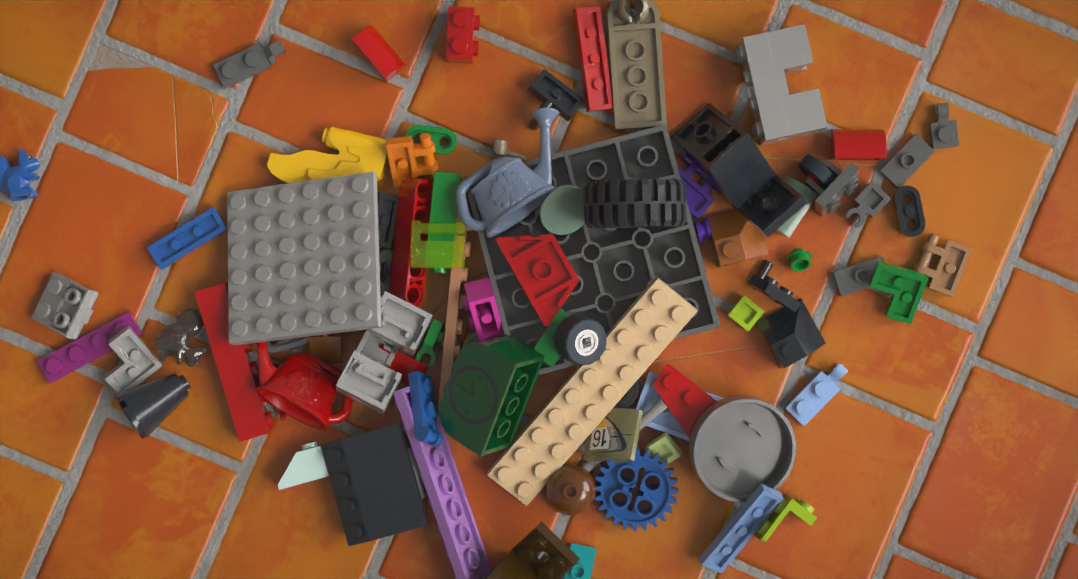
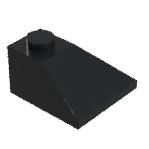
M801 298L797 300L801 304L796 312L784 307L756 322L779 367L783 369L826 344Z

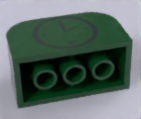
M508 335L466 345L454 361L450 379L443 390L444 395L439 407V417L445 432L480 457L510 447L545 356L520 340Z

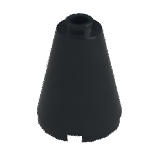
M174 373L121 392L115 396V399L120 402L118 404L133 427L137 429L140 437L145 439L190 395L187 390L191 386L183 374L178 377Z

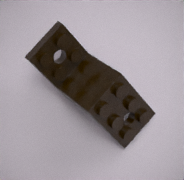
M541 521L502 557L484 579H559L580 558Z

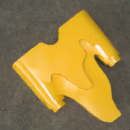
M326 127L322 136V142L326 143L327 147L338 150V155L313 150H304L291 155L270 153L267 163L270 172L286 183L365 172L376 173L377 181H380L384 177L388 163L386 139L355 131Z

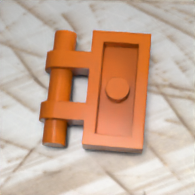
M421 134L420 144H413L412 136L386 139V149L394 187L400 186L405 178L420 179L419 176L427 175L429 181H434L435 172L439 168L437 161L434 160L435 145L431 141L430 134ZM423 156L424 162L417 163L416 157Z

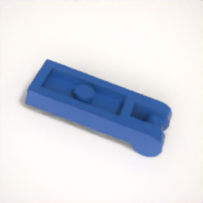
M415 371L408 374L415 437L420 442L437 447L442 443L443 435L438 431L437 408L433 393L434 383L431 376Z

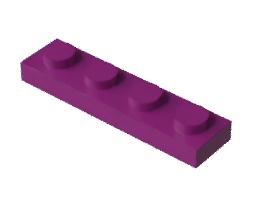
M132 312L116 318L37 360L49 384L114 351L108 345V340L129 325L139 337L142 336L143 333Z

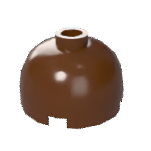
M565 464L548 479L545 485V495L549 505L555 511L563 515L575 516L584 513L591 507L596 497V484L593 476L587 469L578 464Z

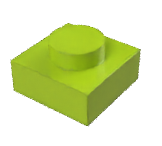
M743 295L727 316L748 332L765 311Z

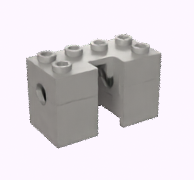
M805 24L743 37L738 44V49H735V55L738 65L742 64L745 85L746 87L749 86L751 93L749 104L755 121L754 125H752L754 140H759L761 146L821 133L828 126L820 90L814 89L789 95L785 77L786 74L807 70L806 65L813 63Z
M385 291L381 298V328L366 330L336 384V391L383 415L402 377L401 373L389 369L398 350L412 357L414 356L431 323L433 315ZM380 343L385 345L383 349L391 353L388 354L387 352L379 348Z

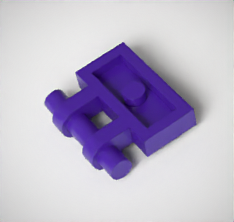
M687 153L682 161L689 168L684 172L679 166L677 167L680 178L686 185V200L689 211L696 219H699L715 201L708 192L713 188L719 194L721 193L702 166ZM695 172L706 181L703 187L691 178Z

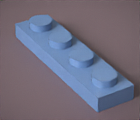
M760 484L699 557L701 565L722 573L784 500L781 492Z

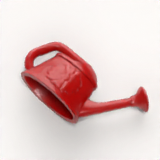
M267 341L256 343L260 381L256 392L263 400L289 417L319 430L327 431L330 424L340 423L347 419L352 410L353 399L343 395L341 410L331 414L337 380L340 379L343 371L313 354L304 352L287 355L285 361L276 368L269 359Z

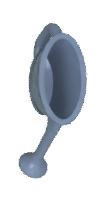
M537 108L530 113L532 118L537 120L540 128L539 163L534 170H531L522 163L523 161L520 158L500 157L492 160L458 185L456 190L458 213L462 223L467 228L475 231L486 230L487 237L495 236L537 210L544 197L555 188L552 186L550 128L552 121L559 115L558 110L553 108ZM474 185L476 186L471 190V194L475 198L482 217L480 221L474 220L470 216L466 200V192Z

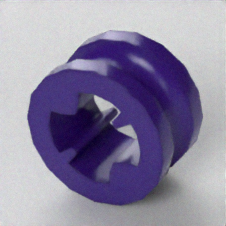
M703 219V222L694 221L699 244L703 243L704 239L712 241L708 219Z

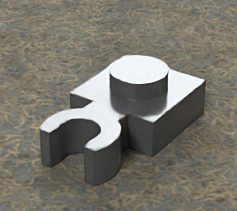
M871 181L853 200L858 207L848 210L844 217L847 219L851 214H857L859 220L854 227L858 228L865 222L866 214L873 218L891 198Z

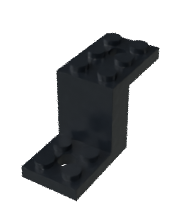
M708 103L671 136L680 148L702 166L727 203L766 237H769L778 230L780 226L807 204V201L799 192L775 174L750 135L712 104Z

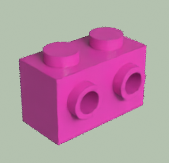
M490 277L465 283L466 294L462 295L465 310H471V314L467 315L471 330L476 329L479 341L504 336Z

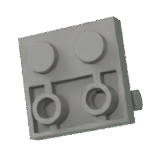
M53 271L31 318L64 337L77 340L84 324L88 323L94 311L92 307L99 292L88 289Z

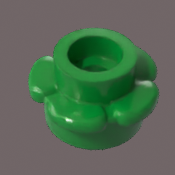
M797 248L791 251L786 261L793 271L802 272L811 266L810 259L812 255L809 251Z

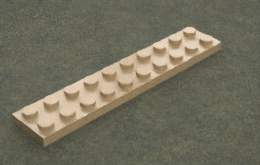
M656 276L606 334V347L601 357L590 365H579L515 438L510 447L489 468L487 476L527 506L546 485L550 476L563 466L696 314L697 309Z

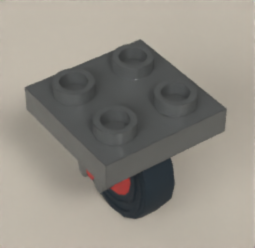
M809 154L798 163L801 171L807 176L805 185L818 194V198L815 200V211L821 217L826 213L831 215L841 204L839 202L844 194L849 196L858 186L859 169L853 163H850L843 172L828 159L820 162Z

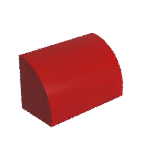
M374 26L363 29L351 38L353 43L386 82L407 66Z
M831 129V160L883 161L887 159V142L884 130Z

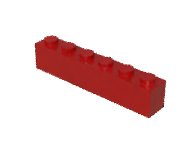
M228 283L196 291V299L239 442L272 433V427L275 426L271 411L267 412L264 404L266 401L256 392V388L259 386L257 380L259 370L256 361L252 362L249 352L253 351L251 343L241 345L229 344Z

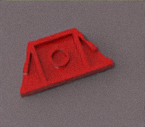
M547 234L496 238V242L545 328L548 327L579 282L576 273L555 236Z

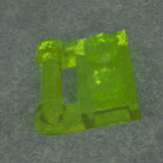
M413 220L411 268H465L466 226L462 221H457V223H421V220ZM421 234H457V241H421Z

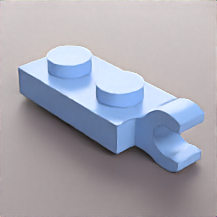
M838 363L828 375L820 371L784 408L805 426L840 390L835 383L848 370Z

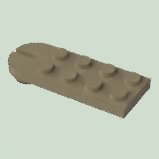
M615 0L608 11L607 21L615 130L644 129L667 125L660 16L658 7L653 0H634L636 17H631L630 0Z

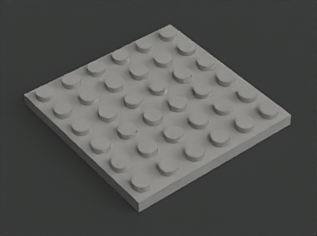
M365 172L227 192L229 344L241 345L381 328L376 173Z

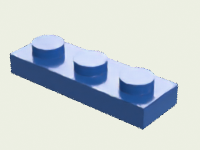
M212 207L147 248L160 270H163L221 235L228 228L216 208Z

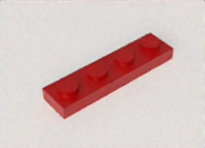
M600 6L575 8L573 10L586 112L614 109Z

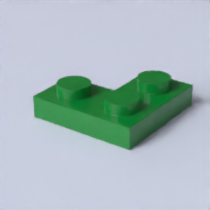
M877 260L869 286L892 293L885 313L887 318L911 324L929 278L927 274Z

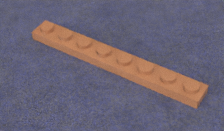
M458 209L437 418H440L439 407L444 395V387L453 371L452 365L461 351V345H457V336L462 335L463 319H459L460 309L465 308L462 300V295L465 294L462 293V284L467 283L468 268L464 267L465 257L470 256L471 242L467 241V232L472 231V229L467 228L462 223Z

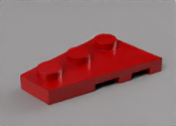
M670 364L665 366L652 383L689 439L700 415L709 406L717 402V400Z

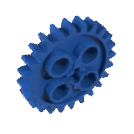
M637 446L633 462L614 463L606 460L609 466L600 465V470L604 474H596L595 479L601 483L596 484L595 490L600 491V493L596 494L595 500L603 501L598 509H607L605 513L606 519L614 516V526L619 521H622L624 530L628 524H632L633 531H636L637 526L641 524L646 531L647 523L650 522L654 527H657V518L662 521L666 520L664 511L668 513L673 512V508L669 503H677V498L672 496V494L679 493V488L672 485L678 483V478L670 477L674 473V468H665L668 464L667 459L661 462L658 461L659 452L652 457L650 456V448H647L644 454L640 453L639 446ZM643 467L645 471L640 481V490L637 491L633 509L628 510V505L632 498V488L635 487L639 470ZM624 468H631L635 474L630 478H625L620 472ZM654 475L660 481L657 485L652 486L646 483V478ZM617 492H622L627 496V499L623 502H617L614 500L613 495ZM641 500H648L652 503V506L647 510H643L638 506V503Z

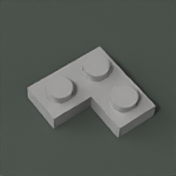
M129 325L108 340V345L123 360L104 375L106 382L117 394L135 388L162 366V362Z

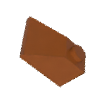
M736 210L705 217L710 225L711 242L718 267L769 255L763 233Z

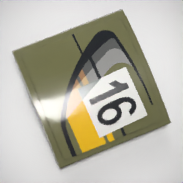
M612 408L587 437L583 459L589 462L606 460L614 463L633 462L635 460L643 411L638 409Z

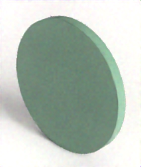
M562 185L551 190L542 200L539 209V216L543 226L551 233L558 235L570 234L581 228L584 224V191L573 185Z

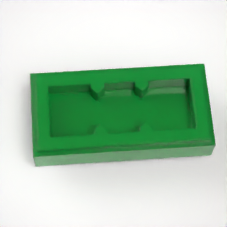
M561 309L534 347V350L545 356L543 362L552 368L560 358L554 345L555 332L559 324L570 316Z

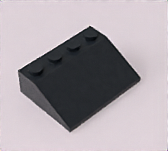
M401 423L321 445L348 546L429 525Z

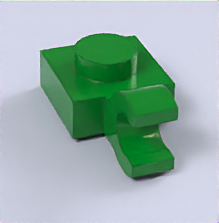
M433 319L424 344L417 353L416 360L420 361L422 355L428 353L431 356L429 365L433 366L437 357L434 347L436 343L441 345L445 336L444 323Z

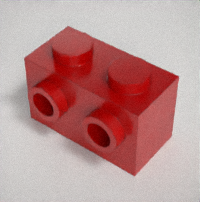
M448 6L447 63L473 64V56H478L479 41H474V31H479L480 15H475L474 7Z

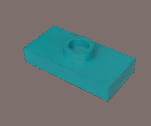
M571 543L570 549L580 559L564 574V579H590L597 548Z

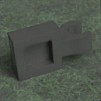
M948 103L934 105L936 123L929 124L931 148L940 149L959 146L957 121H949Z

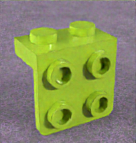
M786 494L783 497L784 500L757 530L758 532L755 536L762 543H765L789 511H792L812 526L817 519L812 514L815 509L801 498L795 501Z

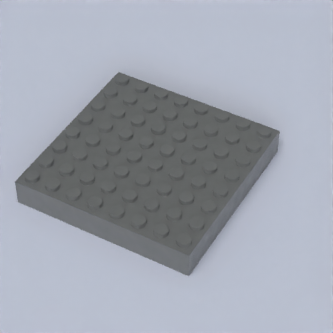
M666 124L551 154L552 186L555 188L562 185H573L584 191V186L587 182L602 180H681ZM539 158L522 163L531 170H534L539 163ZM474 185L467 191L474 220L480 221L482 217L475 198L471 194V190L476 186ZM687 200V221L684 226L588 228L584 223L581 228L573 233L558 235L551 233L543 226L539 216V207L514 226L495 236L487 237L486 230L478 231L504 334L520 340L532 349H534L548 327L545 328L501 251L495 240L498 237L553 234L579 279V282L560 309L570 316L582 315L598 321L606 334L656 276L697 309L696 314L674 339L720 327ZM560 356L553 368L543 362L538 375L578 364L565 360Z

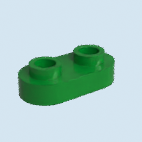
M414 125L408 129L405 137L412 136L413 144H418L414 142L416 135L430 134L431 141L435 145V152L433 154L448 155L457 147L456 135L446 128ZM442 138L449 139V145L442 147L439 143Z

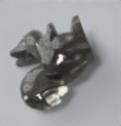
M194 308L182 310L181 314L176 316L177 323L166 326L157 335L159 362H164L167 356H175L177 365H181L182 357H184L186 364L189 367H194L198 364L202 355L208 351L204 347H191L190 337L201 334L205 326L201 312Z

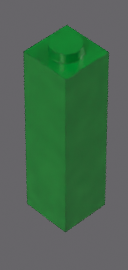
M435 172L425 260V266L431 267V272L446 274L447 269H452L458 209L456 190L463 179L461 174Z

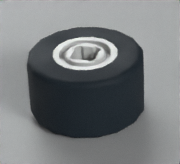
M571 315L564 319L557 327L554 335V345L557 353L563 359L581 366L590 365L603 354L606 347V333L598 321L582 315Z

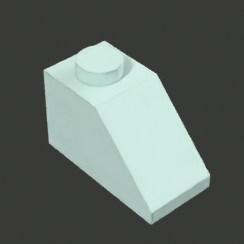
M316 441L301 445L302 451L295 453L278 483L279 490L329 476L321 445L317 446Z

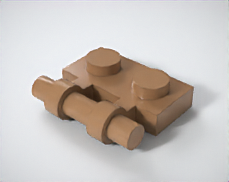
M930 233L927 242H923L921 247L923 252L918 264L915 263L913 271L927 274L931 278L927 288L952 298L972 249L949 239L946 240L943 248L936 245L939 236ZM933 254L939 256L935 270L928 268Z

